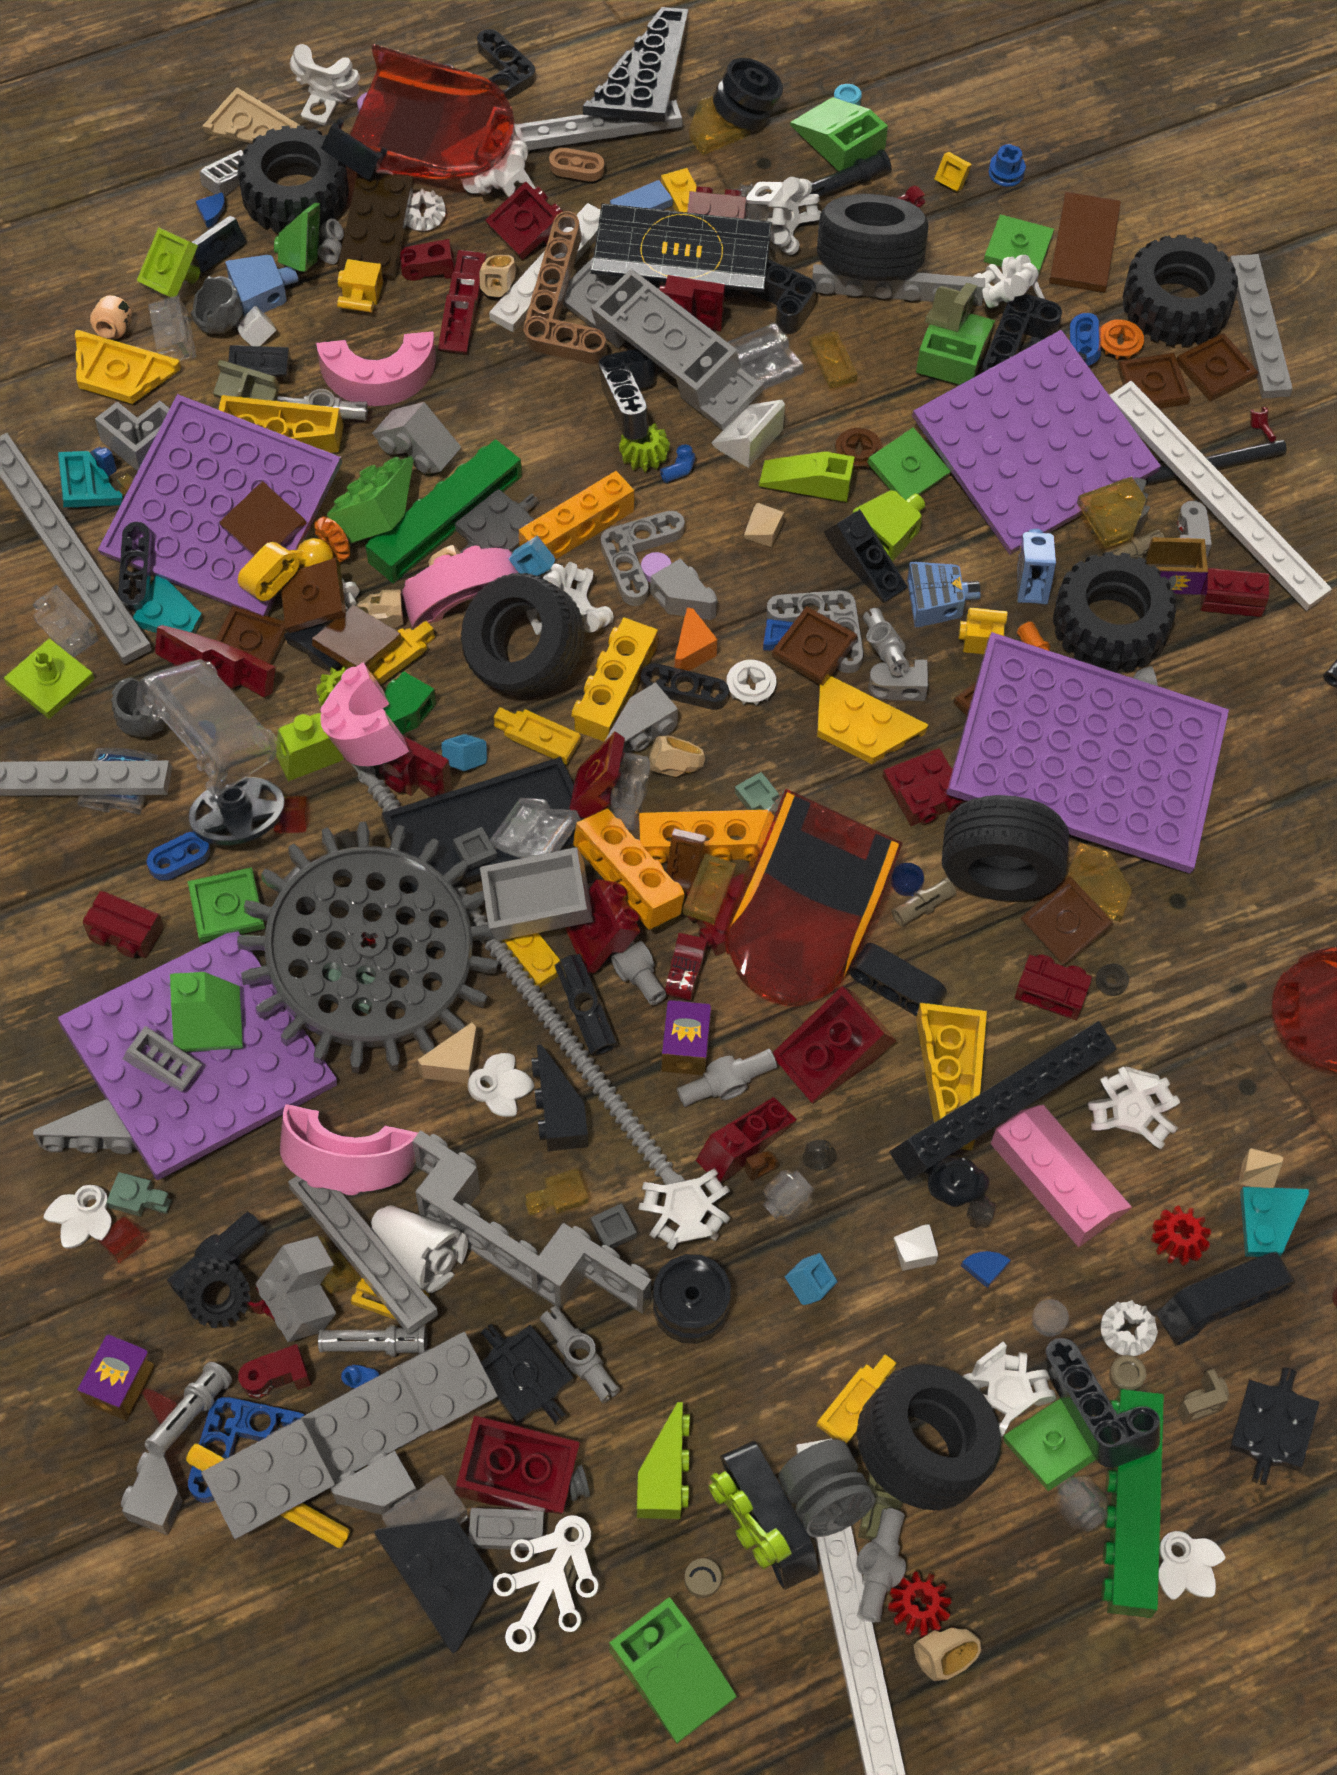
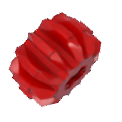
M1179 1205L1174 1207L1172 1213L1165 1209L1161 1212L1160 1219L1155 1220L1152 1225L1155 1233L1151 1236V1242L1160 1244L1156 1250L1157 1255L1164 1253L1169 1255L1167 1258L1168 1264L1173 1263L1175 1258L1179 1259L1182 1266L1187 1265L1189 1259L1195 1262L1199 1261L1202 1257L1201 1252H1206L1210 1246L1209 1241L1206 1239L1211 1235V1229L1202 1227L1206 1221L1205 1216L1193 1217V1208H1189L1187 1213H1183Z
M913 1572L912 1583L903 1576L899 1583L900 1588H892L889 1595L896 1601L889 1603L888 1611L899 1613L893 1620L895 1626L902 1624L904 1621L907 1623L905 1628V1634L907 1635L912 1633L914 1627H918V1633L921 1638L927 1635V1626L932 1631H940L941 1625L939 1621H947L950 1616L943 1608L950 1606L951 1598L940 1596L946 1589L944 1583L937 1585L935 1588L932 1586L934 1581L933 1574H929L925 1582H921L919 1572ZM915 1598H920L922 1604H927L924 1611H919L917 1605H912Z

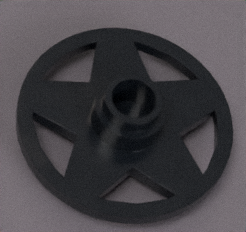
M254 777L230 779L207 789L194 801L189 811V823L194 834L203 841L217 845L241 844L254 840L274 828L284 814L285 800L281 790L270 781ZM266 789L272 793L277 801L261 799L263 790ZM205 804L211 811L197 821V815ZM268 819L264 824L252 830L254 821ZM227 829L231 836H220L211 833Z

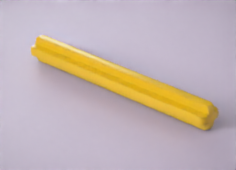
M194 1444L186 1457V1461L201 1471L224 1460L221 1456L199 1444ZM304 1503L281 1514L282 1517L337 1548H341L349 1537L350 1531L348 1528Z

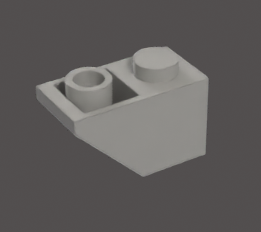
M681 558L651 575L650 593L668 614L685 616L688 607L693 608L701 619L712 620L716 617L718 600L714 591L709 587L706 588L699 580V576L694 568L688 567Z
M395 1451L388 1455L380 1453L368 1461L367 1467L357 1473L349 1471L336 1479V1485L330 1487L337 1504L385 1516L418 1498L416 1488Z
M144 1452L137 1466V1473L139 1475L134 1486H128L121 1501L122 1512L128 1521L168 1535L183 1500L165 1455L159 1458L150 1452Z

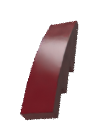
M458 250L455 271L452 272L450 290L446 296L438 351L467 354L482 291L480 289L479 272L482 264L487 259L486 253Z
M164 625L157 627L155 654L199 679L211 676L230 688L243 685L262 697L273 693L275 666L225 643L192 632Z

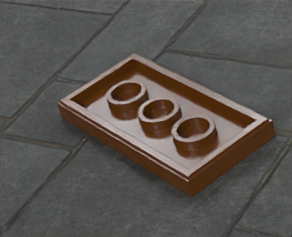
M1065 192L1049 283L1106 292L1121 201Z

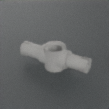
M326 389L314 390L309 396L304 398L278 396V401L340 408L342 419L367 420L368 403L366 401H342L341 398L334 397L332 392Z
M879 608L870 609L872 616L868 612L863 615V620L869 628L866 635L867 641L880 658L887 663L891 674L900 676L902 675L901 667L904 672H907L909 669V663L903 655L905 643L891 624L885 621Z
M633 940L623 953H611V961L618 976L624 982L630 980L633 985H637L650 1005H656L666 997V991L653 974V958L642 941L635 943Z
M770 1049L744 1060L741 1058L735 1060L733 1056H724L710 1063L707 1066V1072L703 1073L702 1078L678 1087L677 1092L684 1107L709 1096L713 1098L719 1096L721 1100H729L742 1094L747 1089V1084L751 1082V1078L777 1068V1064Z
M558 1305L550 1308L552 1313L550 1314L547 1310L540 1317V1320L557 1340L556 1346L564 1356L567 1369L571 1373L577 1374L581 1380L586 1379L600 1398L601 1403H606L610 1400L608 1396L611 1395L613 1398L619 1393L620 1388L616 1386L603 1368L604 1362L596 1353L593 1339L581 1333L578 1328L574 1329ZM582 1348L587 1350L589 1355L583 1360H577L571 1356V1353L575 1349Z
M882 1509L876 1538L867 1543L857 1557L856 1567L859 1573L863 1574L862 1584L864 1585L857 1617L867 1622H880L886 1592L900 1583L905 1573L906 1563L899 1556L900 1546L898 1545L905 1514L896 1509Z

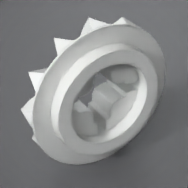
M421 189L420 192L412 193L406 225L417 231H427L437 227L443 221L446 213L442 197L437 196L434 190L426 192ZM422 203L426 204L427 208L424 217L421 216L419 211Z
M744 660L735 664L729 670L727 685L732 698L741 700L743 705L746 702H753L757 705L762 700L768 701L770 695L775 692L776 676L767 664L757 660ZM748 675L756 683L755 690L750 689V686L746 684Z
M1133 1300L1122 1303L1117 1302L1106 1310L1101 1320V1334L1105 1343L1113 1351L1121 1355L1138 1356L1145 1353L1154 1344L1158 1333L1155 1317L1147 1311L1146 1306L1135 1304ZM1124 1317L1128 1319L1130 1324L1141 1323L1135 1330V1337L1129 1331H1119L1125 1323Z

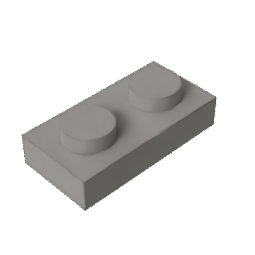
M471 1508L469 1540L474 1548L511 1550L513 1543L517 1540L524 1539L530 1541L543 1536L544 1512ZM523 1543L518 1545L516 1550L529 1551V1547Z

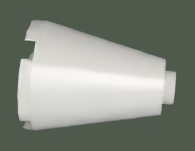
M392 1205L379 1209L372 1218V1231L420 1289L428 1293H433L445 1286L455 1275L451 1269L456 1261L462 1264L468 1249V1238L459 1229Z

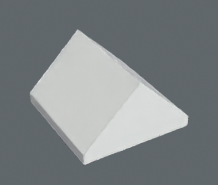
M783 400L748 405L712 442L713 446L749 468L782 432L785 403Z

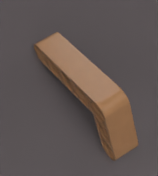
M564 211L559 213L554 219L523 330L528 347L535 352L588 364H599V360L608 355L604 333L596 328L558 320L582 237L578 217L575 213ZM566 227H572V228H574V229H573L572 231H570V232H563V231H562V230H563L564 228H566ZM558 253L566 254L563 258L554 257ZM551 279L559 280L556 284H547ZM543 305L552 306L546 311L539 310ZM536 331L544 332L540 337L531 336ZM564 337L572 338L568 343L559 342ZM593 343L600 344V347L594 350L587 348Z

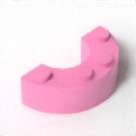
M433 331L404 334L403 344L399 350L390 357L380 360H366L356 356L348 348L346 340L316 343L321 374L327 385L340 397L353 402L366 401L368 406L391 405L410 398L427 384L435 368L436 355Z
M471 546L465 549L463 553L454 556L442 555L436 558L433 565L424 569L416 576L407 579L404 583L405 587L401 592V598L412 628L418 627L424 621L430 624L442 620L447 611L459 603L474 598L489 582L494 581L498 577L501 578L503 575L508 576L511 573H519L509 560L512 552L508 549H481L480 546Z
M364 662L357 667L347 669L342 674V680L334 687L321 707L320 719L324 732L342 756L351 764L358 766L383 764L409 752L403 735L383 709L389 705L383 688Z
M288 1104L285 1105L280 1142L281 1158L288 1169L301 1179L307 1181V1184L311 1187H323L341 1191L346 1195H356L360 1192L379 1190L401 1183L415 1166L412 1141L418 1134L417 1132L384 1126L380 1132L366 1137L340 1136L328 1131L320 1124L318 1120L319 1111Z

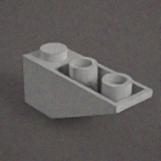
M654 683L629 699L605 741L615 731L625 737L623 746L624 757L634 751H641L657 736H665L674 730L677 726L678 708L658 684Z
M108 1099L37 1128L33 1132L38 1146L49 1152H60L63 1148H77L78 1151L84 1153L97 1152V1149H111V1151L118 1154H128L132 1150H137L132 1142V1137Z

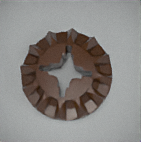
M852 428L844 431L839 435L835 444L837 454L855 457L854 468L856 470L861 466L869 469L870 465L867 463L869 457L883 448L880 438L874 432L864 428ZM858 442L861 443L862 447L860 455L855 453Z

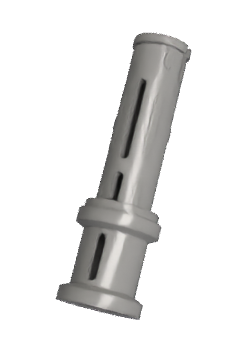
M396 1324L387 1326L386 1330L320 1329L318 1349L319 1352L386 1351V1355H390V1357H395L397 1353L420 1354L427 1350V1326L424 1324L409 1335L403 1328H398ZM341 1340H368V1341H341Z
M208 1362L203 1367V1374L195 1383H189L185 1388L182 1401L166 1417L150 1438H147L145 1441V1447L152 1455L159 1458L163 1457L165 1452L185 1431L200 1411L209 1410L213 1406L216 1395L222 1389H227L232 1383V1378L227 1370L215 1362Z

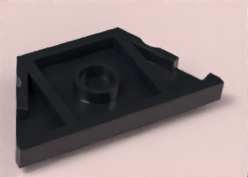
M454 1517L377 1528L373 1533L449 1651L451 1653L456 1652L493 1586L494 1577Z

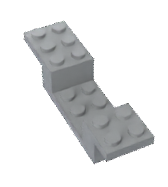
M592 258L570 279L563 305L592 328L601 330L605 338L617 348L627 340L677 380L681 398L720 429L724 430L763 391L762 384L741 369L737 349L632 268L623 277L591 274Z
M420 1130L413 1139L416 1166L428 1174L416 1191L420 1216L459 1229L468 1238V1249L553 1305H558L560 1309L563 1308L584 1277H587L640 1313H644L651 1302V1279L648 1278L649 1274L642 1267L636 1264L628 1265L619 1259L620 1256L614 1249L607 1245L600 1247L590 1240L591 1237L583 1229L577 1226L571 1228L565 1223L560 1226L538 1256L537 1250L532 1245L523 1240L518 1243L510 1238L508 1231L496 1222L487 1223L480 1218L479 1212L470 1206L480 1193L476 1163L471 1157L462 1152L456 1154L448 1149L447 1143L435 1134L428 1136Z
M464 1331L272 1432L264 1439L201 1473L234 1539L334 1486L337 1478L349 1471L355 1472L366 1466L368 1461L380 1453L388 1454L428 1431H435L498 1396Z

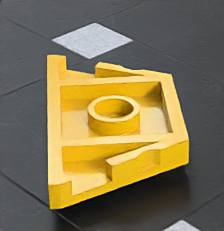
M80 330L75 332L77 348L76 379L80 389L133 404L181 369V363L178 359Z
M832 676L829 677L823 686L819 685L817 737L870 764L883 759L887 753L895 752L904 747L905 742L917 735L921 737L927 732L928 724Z

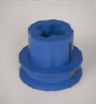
M1012 144L1001 146L997 154L990 161L988 173L991 180L1000 186L1010 187L1019 184L1023 180L1026 167L1022 159L1021 149Z

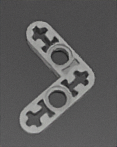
M665 511L608 528L602 533L601 551L623 601L628 605L638 606L643 604L647 600L649 593L648 581L635 553L680 539L684 534L685 523L680 513ZM671 523V525L673 527L676 526V528L671 529L670 526H666V524ZM639 530H647L651 535L646 539H639L634 534ZM610 540H615L616 543H619L618 553H616L614 544L609 542ZM620 562H629L633 567L628 571H620L616 565ZM631 580H633L635 589L640 590L639 593H634L633 590H630Z
M839 590L773 596L768 601L767 619L795 622L803 611L802 607L805 604L812 603L819 608L818 613L843 627L850 628L858 635V641L850 650V656L853 658V661H847L845 657L837 669L843 673H854L860 669L863 660V648L854 597L849 592ZM825 603L828 604V611H824ZM837 603H842L845 609H839ZM797 605V613H794L793 606ZM782 607L784 614H779L776 608Z

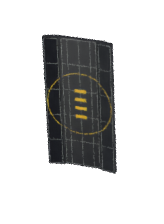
M601 203L591 274L623 277L632 268L646 280L660 281L665 284L668 275L725 284V289L763 293L772 222Z

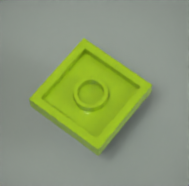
M158 227L137 281L176 299L184 280L194 284L199 278L200 269L195 265H191L198 245Z
M50 638L4 677L8 687L48 719L52 718L95 680L93 672Z

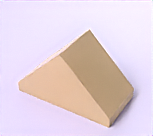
M471 1022L419 1058L420 1075L424 1079L468 1083V1079L473 1072L478 1041L476 1026Z

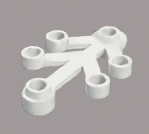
M567 1516L558 1522L555 1532L530 1541L524 1539L515 1541L511 1547V1555L518 1562H527L536 1553L554 1548L557 1549L549 1563L512 1575L502 1573L494 1579L493 1588L500 1596H510L516 1589L540 1582L520 1622L511 1624L506 1631V1643L513 1651L526 1652L535 1645L537 1634L534 1626L553 1589L561 1613L559 1616L560 1627L567 1632H573L580 1628L582 1616L575 1609L564 1572L570 1556L579 1577L576 1582L577 1592L581 1596L589 1598L595 1596L599 1590V1582L592 1574L585 1551L591 1540V1529L583 1518ZM571 1527H575L579 1531V1537L574 1542H570L566 1538V1531ZM524 1543L529 1547V1554L525 1558H520L516 1554V1549L518 1545ZM504 1577L509 1578L512 1583L511 1589L508 1592H502L499 1588V1581ZM587 1578L594 1582V1590L588 1594L584 1593L581 1589L582 1581ZM567 1613H573L577 1617V1623L572 1628L564 1624V1617ZM518 1629L526 1632L527 1639L523 1644H517L514 1641V1633Z

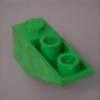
M405 671L396 680L390 681L386 687L385 695L389 705L383 709L402 735L418 728L436 706L434 688Z

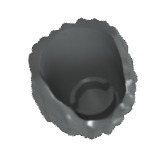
M224 276L208 277L205 279L201 289L195 294L191 316L193 317V322L200 330L210 334H225L238 325L243 308L241 306V299L237 294L235 286L232 285V281Z
M132 677L125 678L112 691L113 697L111 701L116 725L125 734L136 738L150 737L154 733L163 730L164 726L170 721L171 713L166 699L161 693L156 692L150 683L142 682Z

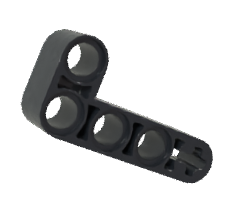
M768 259L764 292H746L777 305L775 319L777 330L783 334H794L801 328L814 308L816 283L810 277Z
M1026 293L1016 296L1013 301L1008 302L983 362L981 373L1018 354L1026 335L1045 339L1058 332L1062 316L1061 307L1053 301Z
M638 349L602 357L599 360L602 390L623 436L631 440L646 437L649 434L647 406L639 388L651 386L656 381L654 362Z
M1271 1252L1184 1288L1157 1313V1317L1175 1346L1197 1336L1208 1324L1273 1298L1291 1288L1296 1281L1279 1254Z
M1065 1338L1055 1339L1048 1344L1046 1348V1364L1050 1381L1100 1465L1109 1468L1118 1467L1149 1455L1158 1449L1160 1445V1418L1155 1410L1141 1406L1117 1415L1077 1345Z
M753 1440L720 1455L724 1470L730 1475L738 1490H742L750 1500L753 1510L749 1512L751 1517L766 1534L776 1528L782 1534L791 1550L790 1556L779 1563L775 1561L772 1564L773 1571L781 1587L786 1590L818 1575L815 1550L810 1537L756 1442Z

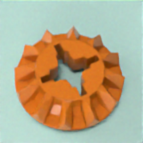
M1118 319L1109 321L1101 327V348H1104L1105 355L1113 354L1116 360L1120 356H1124L1129 360L1133 354H1139L1144 344V334L1136 324ZM1120 334H1123L1124 342L1119 345L1117 339L1120 337Z
M322 516L314 522L315 534L319 539L328 543L333 551V558H336L339 562L350 557V544L342 528L334 520L326 516Z

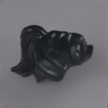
M960 1155L947 1156L919 1174L920 1178L924 1176L925 1179H928V1190L934 1198L953 1207L978 1200L985 1194L989 1184V1178L984 1174V1170L979 1169L972 1161Z

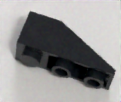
M860 509L824 531L839 558L882 603L908 587Z
M537 1045L538 1057L531 1058L533 1078L540 1077L541 1088L534 1089L536 1109L543 1108L544 1119L538 1120L540 1140L547 1141L548 1152L588 1147V1131L584 1102L542 1045Z

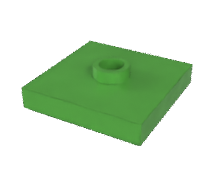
M1000 214L988 245L984 262L1002 267V262L1006 257H1014L1016 259L1019 255H1027L1031 260V264L1037 268L1039 274L1053 237L1054 229Z
M914 427L870 456L867 461L890 490L896 491L905 500L914 493L922 495L948 477L951 472Z
M252 867L187 881L200 943L214 940L226 933L239 932L243 934L265 929L263 919L244 913L246 900L259 903Z
M1061 1398L1003 1436L1004 1443L1047 1491H1050L1096 1460Z

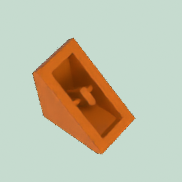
M687 607L675 656L674 668L691 671L717 656L718 639L693 608Z

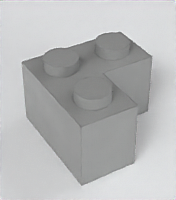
M158 401L137 418L119 402H116L95 418L100 440L138 471L170 408L161 401Z
M425 402L393 409L372 433L378 440L382 450L390 455L406 452L414 459V466L424 474L442 471L461 448L459 443Z
M318 1236L283 1245L256 1283L261 1298L269 1307L277 1327L282 1331L287 1342L318 1334L319 1330L325 1329L336 1314L320 1285L334 1264Z

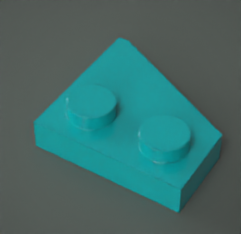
M89 451L58 452L63 508L121 505L123 499L121 492H116L109 483L108 475L97 466L96 460Z
M155 576L150 585L149 601L143 605L142 609L137 610L133 616L139 628L157 633L158 626L164 625L196 634L203 621L201 612L167 579Z
M1243 1187L1241 1189L1240 1196L1246 1257H1261L1271 1252H1277L1279 1256L1282 1255L1308 1198L1309 1189Z

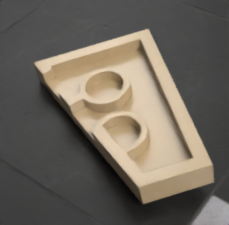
M236 87L203 124L202 128L204 133L253 144L254 138L259 135H266V131L274 128L276 131L282 129V126L289 125L290 128H297V125H300Z

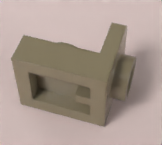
M1214 1369L1207 1370L1201 1379L1204 1390L1193 1391L1184 1397V1401L1177 1411L1183 1425L1221 1412L1227 1404L1229 1397L1227 1384L1222 1377L1218 1378Z

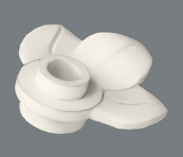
M500 1053L488 1058L483 1069H478L471 1074L467 1087L470 1095L477 1101L486 1102L494 1114L502 1117H514L517 1114L515 1100L530 1093L534 1088V1082L526 1073L514 1069V1055ZM484 1080L490 1084V1088L483 1087L480 1084V1081Z
M96 1185L82 1186L75 1195H61L54 1200L44 1214L46 1221L62 1224L61 1243L65 1249L80 1246L89 1236L102 1241L109 1233L112 1223L111 1216L106 1210L108 1197L105 1191ZM89 1200H97L93 1206L86 1207Z
M1180 1531L1168 1533L1162 1539L1159 1546L1160 1556L1163 1560L1159 1568V1583L1164 1593L1171 1600L1177 1599L1184 1589L1198 1597H1213L1215 1595L1216 1583L1211 1567L1225 1560L1226 1557L1216 1543L1206 1538L1192 1539L1189 1535ZM1173 1545L1180 1546L1183 1550V1556H1175L1171 1551V1547Z

